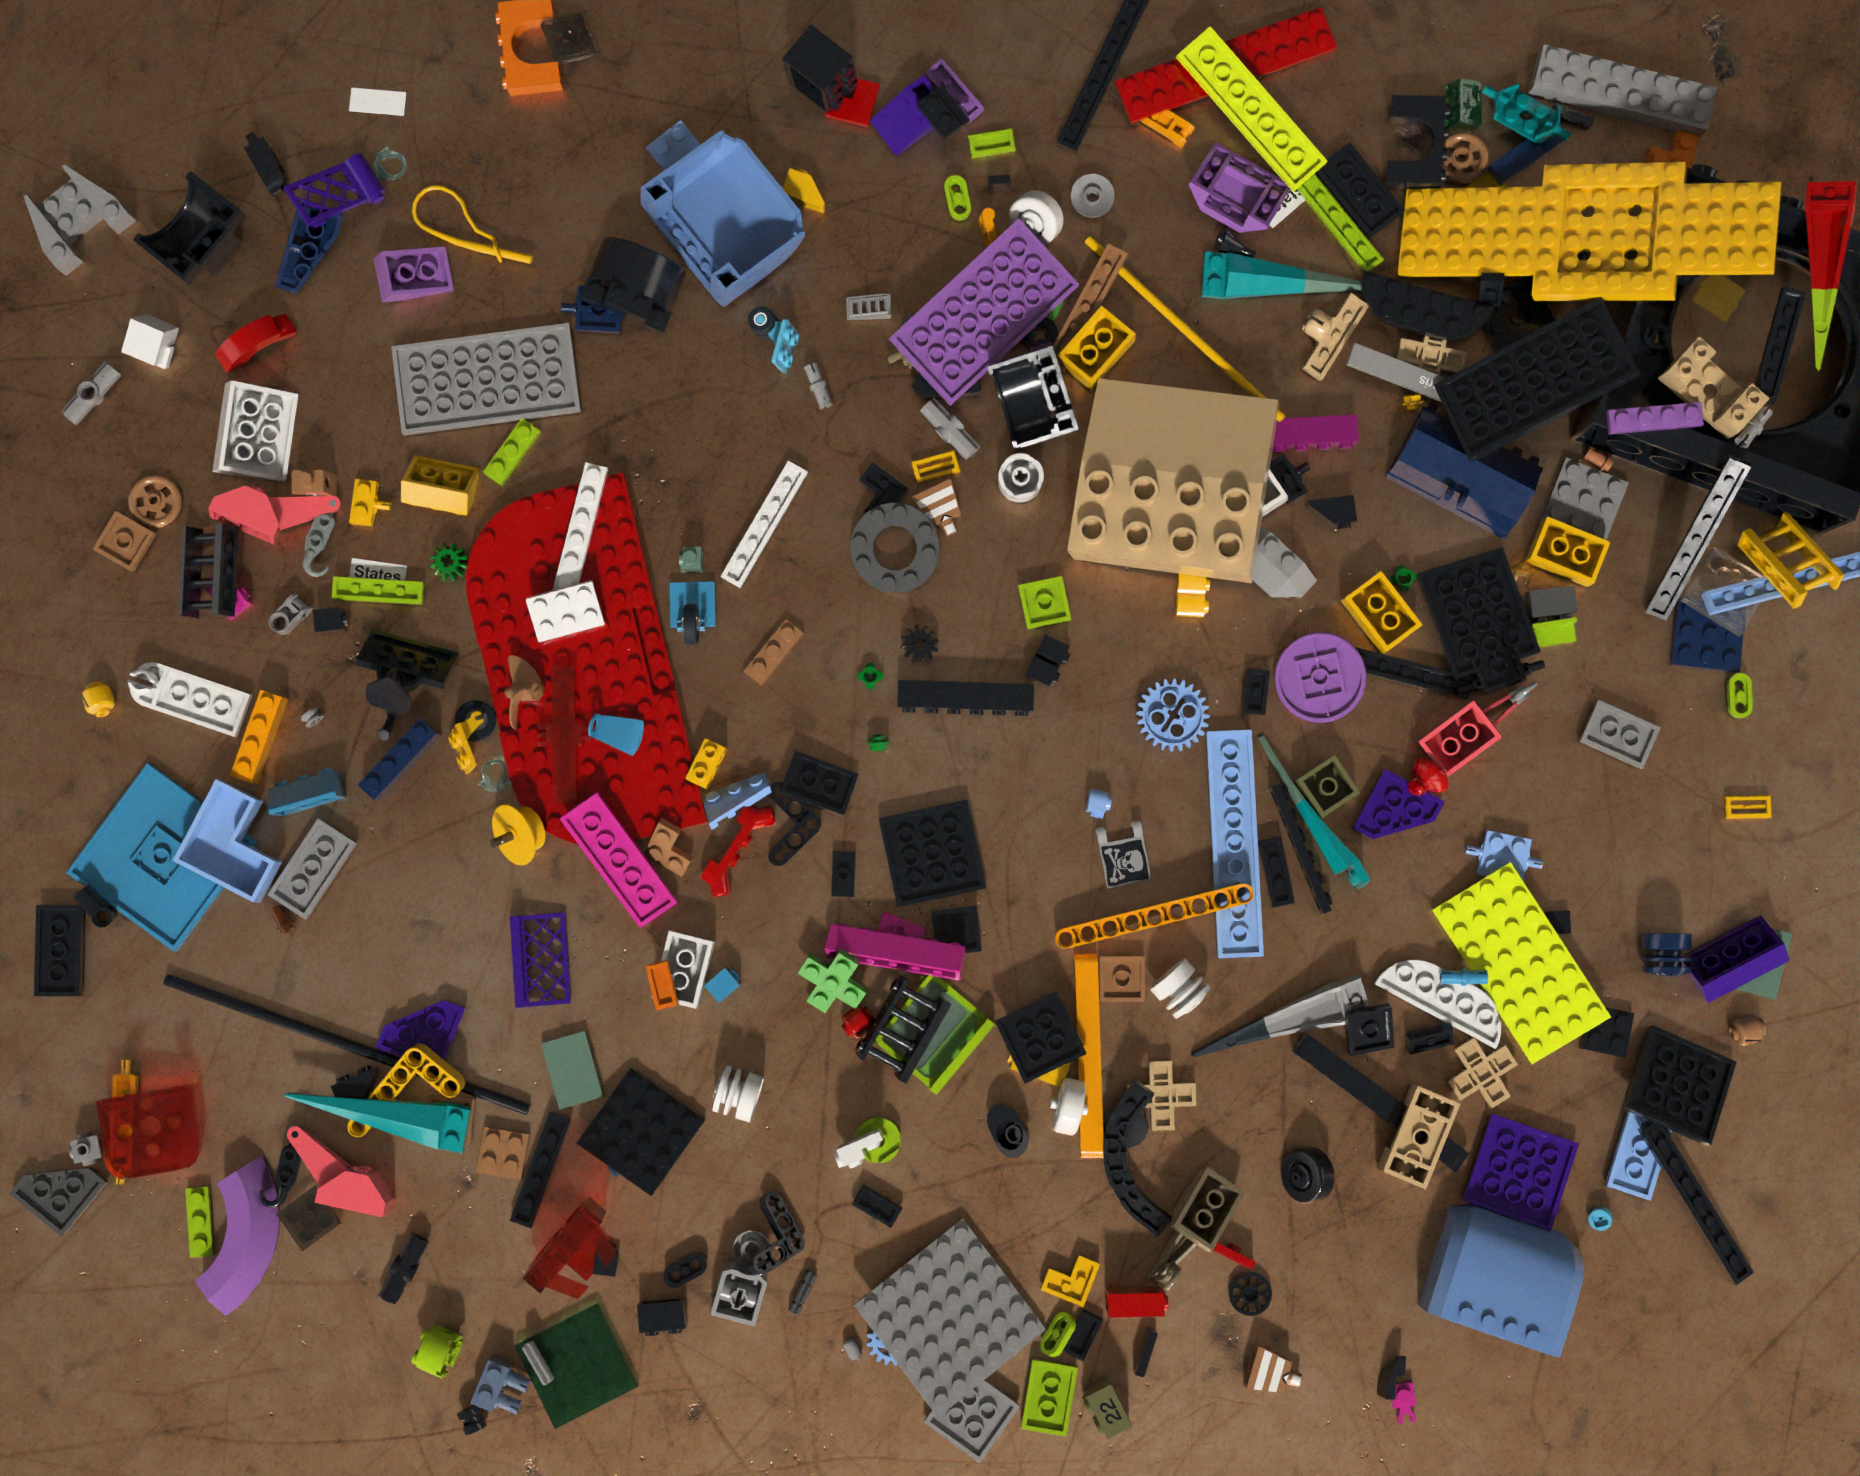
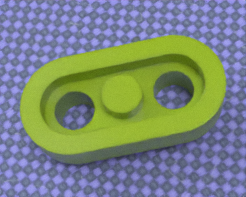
M952 175L947 178L944 184L948 210L953 219L963 221L971 213L967 184L961 176ZM956 185L960 189L957 192H954L951 189L952 186ZM962 207L964 211L962 213H958L956 211V208Z
M1744 673L1733 674L1727 680V708L1729 714L1734 718H1745L1753 710L1752 681ZM1736 681L1740 682V689H1737L1735 687ZM1737 703L1742 706L1741 711L1736 710Z
M1060 1312L1055 1315L1041 1339L1040 1347L1044 1354L1057 1357L1062 1353L1076 1327V1320L1072 1315L1066 1312Z

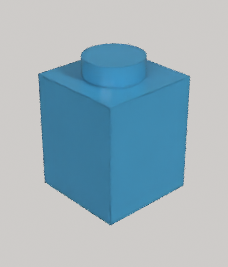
M725 967L704 987L720 1003L741 985L738 981L741 977L733 968L729 970Z

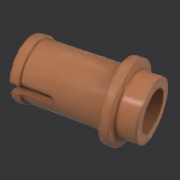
M1593 446L1589 448L1584 459L1599 466L1601 471H1608L1615 461L1611 458L1612 455L1607 456L1593 448Z

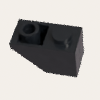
M369 1065L357 1070L358 1075L350 1078L349 1074L335 1079L337 1084L331 1086L334 1096L368 1099L380 1072L379 1068L371 1069Z

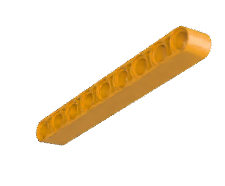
M1238 884L1066 927L1056 933L1055 941L1059 947L1068 949L1249 903L1253 899L1254 891L1248 884ZM1241 887L1247 888L1250 894L1248 899L1243 901L1237 897V890ZM1218 893H1224L1227 896V903L1223 906H1218L1214 901L1215 895ZM1197 898L1205 902V908L1200 912L1195 911L1192 907V902ZM1174 904H1179L1183 908V913L1179 917H1173L1170 914V907ZM1156 909L1160 912L1161 918L1158 922L1152 923L1148 920L1147 915L1150 910ZM1129 915H1135L1138 918L1139 924L1137 927L1129 928L1126 925L1125 920ZM1106 921L1115 922L1117 929L1114 933L1108 934L1104 931L1103 926ZM1085 926L1093 928V938L1085 939L1082 937L1081 931ZM1062 932H1069L1072 935V942L1070 944L1064 945L1060 942L1059 937Z
M1074 954L1076 1032L1087 1053L1077 1058V1078L1086 1085L1084 1105H1088L1087 1115H1082L1079 1125L1080 1158H1103L1104 1137L1097 954Z

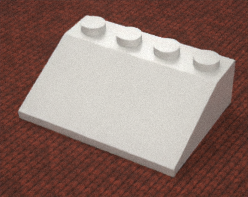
M232 380L225 383L212 472L286 482L298 394Z

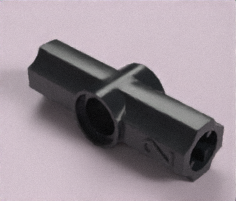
M411 1233L403 1250L393 1261L389 1269L390 1274L378 1294L386 1302L397 1304L407 1283H410L418 1270V1263L429 1244L426 1238Z

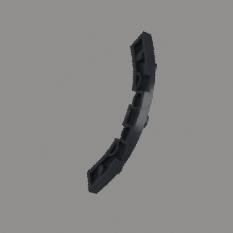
M1136 1079L1119 1100L1110 1116L1103 1144L1104 1166L1109 1184L1124 1209L1136 1221L1158 1237L1171 1222L1172 1217L1141 1191L1132 1176L1127 1158V1141L1130 1129L1135 1119L1155 1094Z

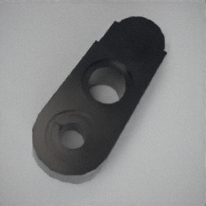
M254 132L247 134L245 137L249 145L244 147L264 185L270 194L275 197L282 193L284 187L288 185V180L284 175L285 170L264 137L258 139Z

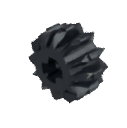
M915 625L916 633H913L911 629H907L906 631L910 638L906 636L901 638L904 642L908 643L901 645L902 650L909 649L904 656L907 658L913 654V663L916 662L917 656L920 657L921 663H925V655L928 659L932 660L933 656L929 651L938 652V648L931 645L938 644L939 640H930L935 635V632L931 631L927 635V626H924L923 631L919 632V626ZM917 639H922V642H926L921 650H918V647L913 645L917 643Z

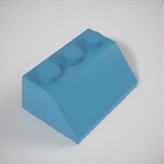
M326 768L318 771L319 775L310 777V774L296 777L297 781L288 783V780L275 783V788L268 789L269 815L284 816L347 798L340 772L332 771V768Z

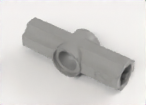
M105 361L88 381L82 382L79 385L75 396L60 412L75 425H78L95 405L103 402L105 393L120 378L121 374ZM91 389H94V395L91 398H88V392Z
M935 398L927 402L920 410L923 416L936 428L937 434L947 444L950 443L965 460L970 458L980 448L977 442L964 430L963 424L953 414L950 415Z

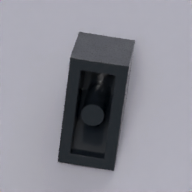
M1354 495L1309 500L1305 504L1307 510L1331 528L1338 527V530L1351 529V525L1357 522Z

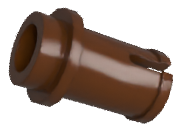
M282 904L276 905L269 910L278 926V932H281L283 935L294 929V921L290 920Z

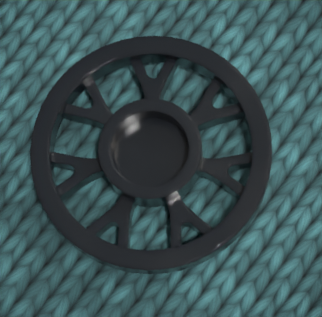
M1244 1272L1236 1276L1231 1282L1229 1300L1239 1313L1247 1316L1258 1315L1264 1312L1270 1305L1272 1299L1271 1286L1262 1275L1256 1272ZM1252 1276L1258 1277L1256 1285L1250 1284ZM1244 1277L1247 1285L1241 1287L1237 1281ZM1266 1284L1268 1290L1259 1292L1258 1287ZM1233 1289H1240L1241 1295L1233 1296ZM1260 1296L1267 1299L1264 1306L1257 1302ZM1243 1299L1246 1303L1240 1309L1236 1303ZM1249 1303H1255L1256 1311L1249 1312Z

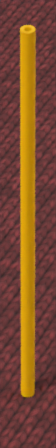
M1089 236L1084 242L1101 257L1105 249L1097 241ZM1122 266L1118 274L1252 397L1266 398ZM1280 410L1278 411L1277 418L1279 422L1286 416Z

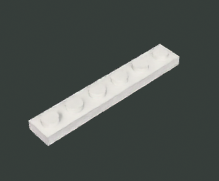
M790 461L786 463L720 576L721 578L741 589L806 478L808 471Z
M585 462L553 590L580 583L608 473L607 467Z

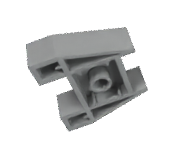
M64 164L62 168L70 176V181L39 205L27 194L24 195V199L43 252L56 269L67 276L83 263V260L71 247L73 242L103 219L118 234L122 233L136 220L115 196Z

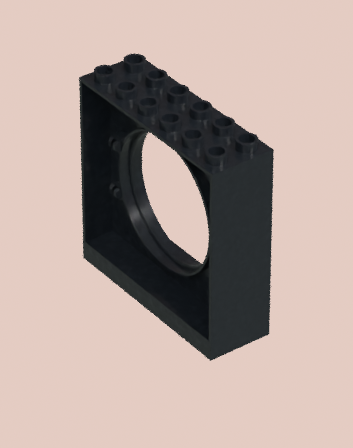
M1695 164L1691 169L1687 168L1686 184L1728 182L1717 179L1719 172L1710 166ZM1738 180L1735 183H1743L1750 181ZM1781 196L1775 259L1789 263L1811 277L1806 211H1803L1805 204L1796 198ZM1851 229L1835 300V307L1842 321L1846 342L1844 369L1836 388L1826 402L1807 418L1786 427L1763 430L1759 435L1755 436L1748 448L1740 447L1745 439L1739 445L1735 443V438L1738 437L1741 431L1727 440L1704 419V425L1701 427L1608 434L1606 414L1608 410L1685 403L1663 384L1658 377L1674 361L1671 333L1678 306L1687 290L1702 275H1683L1682 278L1677 276L1675 300L1620 301L1613 321L1641 376L1582 405L1570 440L1588 447L1593 446V448L1708 492L1728 455L1751 463V468L1733 501L1781 518L1784 512L1788 513L1800 526L1821 534L1855 521L1860 508V231ZM1657 335H1658V343L1653 342V341L1657 338ZM1836 407L1840 408V409L1837 411L1836 415H1835V413H1834L1835 408H1836Z

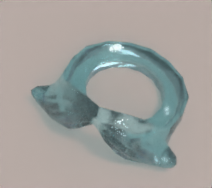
M386 146L383 150L377 152L373 167L377 178L384 177L389 180H396L405 174L407 163L402 154L390 151ZM397 158L401 160L403 166L401 172L396 175H390L378 162L380 159Z
M493 759L485 763L481 769V781L477 785L490 792L504 791L511 785L506 762ZM492 764H500L504 768V774L496 788L493 787L486 774L487 768Z

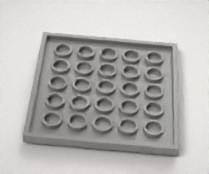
M963 1218L853 1304L938 1418L1046 1330Z

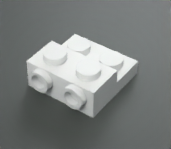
M881 1128L839 1145L834 1155L839 1168L849 1165L851 1169L861 1165L866 1156L864 1148H867L869 1151L880 1146V1141L884 1138Z

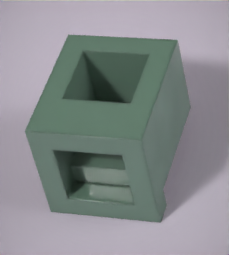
M683 546V550L679 552L681 573H703L704 550L702 547Z

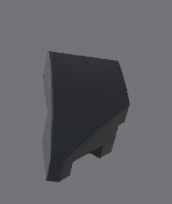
M1397 1356L1381 1371L1377 1395L1385 1399L1395 1400L1396 1377L1405 1376L1406 1356Z

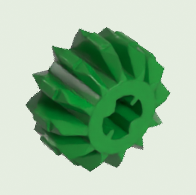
M443 543L442 551L436 547L434 550L438 555H430V558L436 561L430 564V568L436 569L434 575L437 577L441 575L443 581H446L448 577L455 581L456 573L463 577L464 574L460 570L461 568L467 569V565L462 562L469 559L468 556L463 555L465 550L463 548L457 549V545L454 543L451 544L450 548L446 543ZM450 557L454 562L452 565L449 564L448 567V565L445 564L446 559L450 560Z

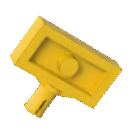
M355 479L349 519L350 524L374 527L375 515L378 509L391 511L392 501L379 500V482Z

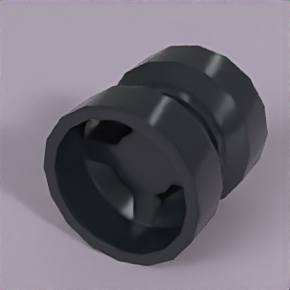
M472 1405L457 1413L459 1421L463 1422V1431L466 1436L487 1426L485 1419L481 1418L479 1414L481 1410L478 1406Z

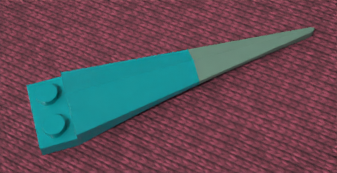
M1207 251L1203 253L1200 296L1203 298L1233 299L1285 294L1361 291V281L1233 253Z
M1264 735L1257 736L1334 874L1347 870L1348 874L1346 877L1352 887L1356 886L1359 890L1366 886L1371 879L1360 860L1338 839L1309 805L1282 767Z

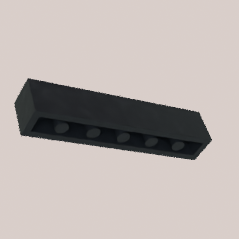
M898 680L897 707L902 709V713H916V709L925 710V714H938V710H947V714L961 715V711H970V715L979 716L983 715V712H992V716H1006V712H1014L1016 717H1028L1029 713L1034 711V684Z

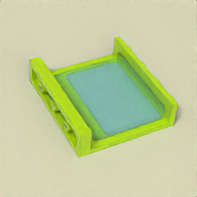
M923 974L917 981L920 985L915 991L931 1000H937L940 995L952 1004L912 1073L937 1095L995 1023L940 977ZM906 996L902 999L905 1003L900 1008L901 1010L920 1020L927 1018L929 1014L928 1008ZM891 1014L889 1015L890 1022L885 1026L886 1028L909 1040L915 1039L918 1033L917 1028ZM880 1034L874 1042L897 1060L903 1059L907 1052L906 1048Z

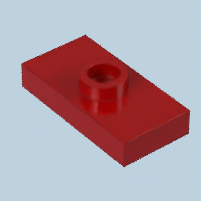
M1218 1241L1213 1251L1249 1269H1253L1256 1263L1253 1258L1241 1253L1242 1248L1232 1243H1229L1227 1246Z

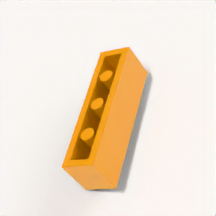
M260 690L230 776L259 784L288 702L287 698Z

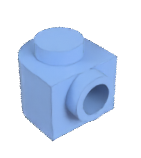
M1090 788L1085 812H1090L1091 817L1103 818L1106 810H1110L1112 797L1108 796L1107 791Z

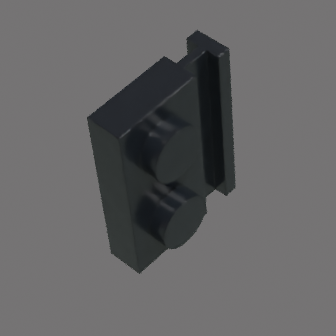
M940 85L937 90L931 92L916 104L918 110L943 141L970 122L968 116L943 85Z

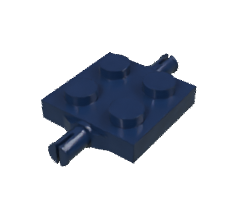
M578 285L577 298L574 304L561 302V312H574L576 318L575 330L577 332L621 334V322L624 317L579 300L584 286Z

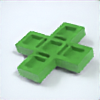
M840 949L829 965L810 953L798 971L799 975L816 985L806 1002L826 1013L835 998L856 1009L868 991L867 987L850 978L859 965L860 960Z

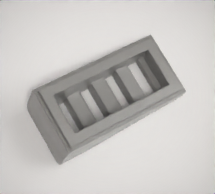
M891 294L846 297L847 320L891 319ZM866 302V313H862V303ZM871 302H875V312H871ZM880 302H884V311H880ZM853 303H857L858 314H853Z

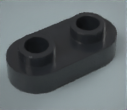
M694 1252L669 1265L663 1275L665 1283L671 1288H678L697 1278L705 1272L707 1259L703 1254ZM698 1260L700 1262V1267H693L692 1261ZM672 1272H679L680 1278L674 1279Z

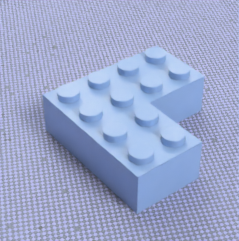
M215 779L172 860L252 902L260 903L282 863L276 858L242 842L263 800L219 779Z

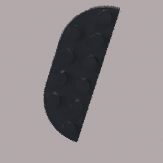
M1365 270L1362 272V297L1371 309L1370 312L1376 318L1393 327L1447 341L1463 339L1480 330L1487 322L1494 308Z

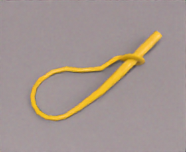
M432 185L424 188L416 195L412 203V215L414 221L423 230L454 245L494 255L501 263L503 258L532 264L533 255L499 248L497 240L493 235L478 229L469 216L465 202L455 191L442 185ZM431 190H443L453 195L461 204L464 215L474 231L491 239L493 246L459 239L424 225L418 219L416 213L420 197Z

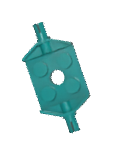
M1519 83L1504 88L1501 91H1497L1488 85L1483 89L1482 93L1493 99V119L1535 143H1542L1555 135L1566 141L1570 138L1572 132L1559 125L1560 106L1557 107L1556 111L1519 91ZM1521 115H1525V116L1529 117L1530 119H1529V120H1523L1520 116H1521Z

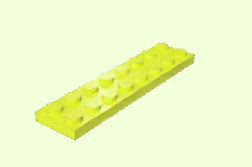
M1211 26L1176 56V59L1292 192L1297 190L1328 162Z

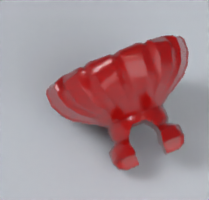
M1426 757L1415 759L1413 763L1415 779L1410 781L1407 787L1412 795H1424L1427 790L1433 793H1442L1448 789V779L1439 766Z

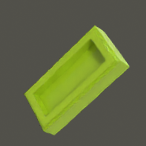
M1012 128L968 135L972 159L1015 152L1016 150Z

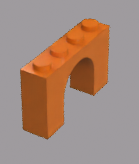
M553 0L498 2L495 18L496 23L500 24L501 32H497L499 46L503 47V54H500V63L502 68L505 67V75H502L504 89L508 90L510 96L563 90L562 72L558 61L529 64L521 61L515 55V44L522 33L533 28L556 26Z

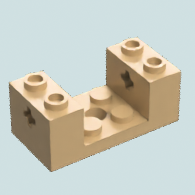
M1698 337L1685 347L1658 379L1685 403L1701 402L1703 419L1728 440L1738 434L1770 398L1753 383L1745 388L1740 387L1710 360L1716 351L1701 337ZM1706 385L1714 389L1713 397H1708L1704 394L1703 390Z
M1411 1083L1402 1103L1407 1106V1109L1391 1148H1384L1377 1168L1426 1190L1460 1103ZM1418 1131H1424L1427 1134V1139L1422 1144H1418L1415 1140V1135Z

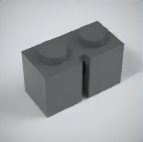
M1575 586L1531 590L1524 593L1529 620L1535 619V623L1548 622L1549 617H1557L1558 620L1571 618V615L1578 613Z

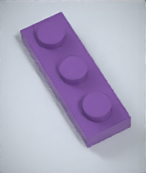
M942 58L925 72L926 78L936 89L940 85L944 86L970 119L969 123L984 112L985 108Z

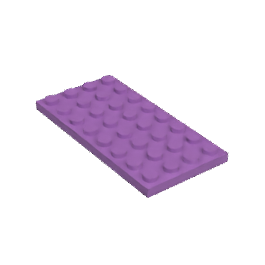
M1018 218L899 328L889 340L951 406L988 371L987 366L989 364L998 362L1080 284Z

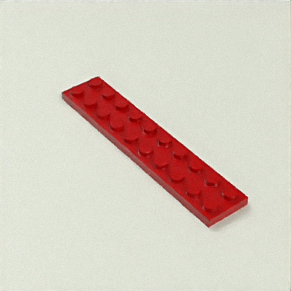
M1321 7L1225 41V44L1256 79L1337 49ZM1177 59L1115 81L1116 89L1130 124L1209 96Z

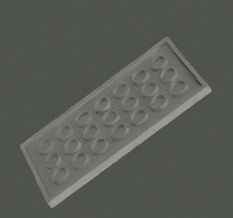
M569 323L391 346L403 436L581 412Z

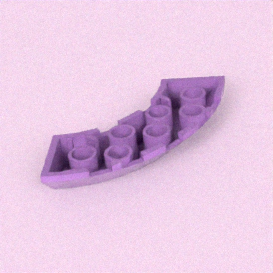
M263 1155L217 1183L226 1206V1236L220 1253L213 1264L195 1282L205 1298L225 1316L240 1306L250 1296L252 1291L261 1282L275 1253L277 1236L280 1230L279 1207L268 1208L261 1203L259 1198L260 1190H264V1196L269 1201H274L277 1198L275 1180Z

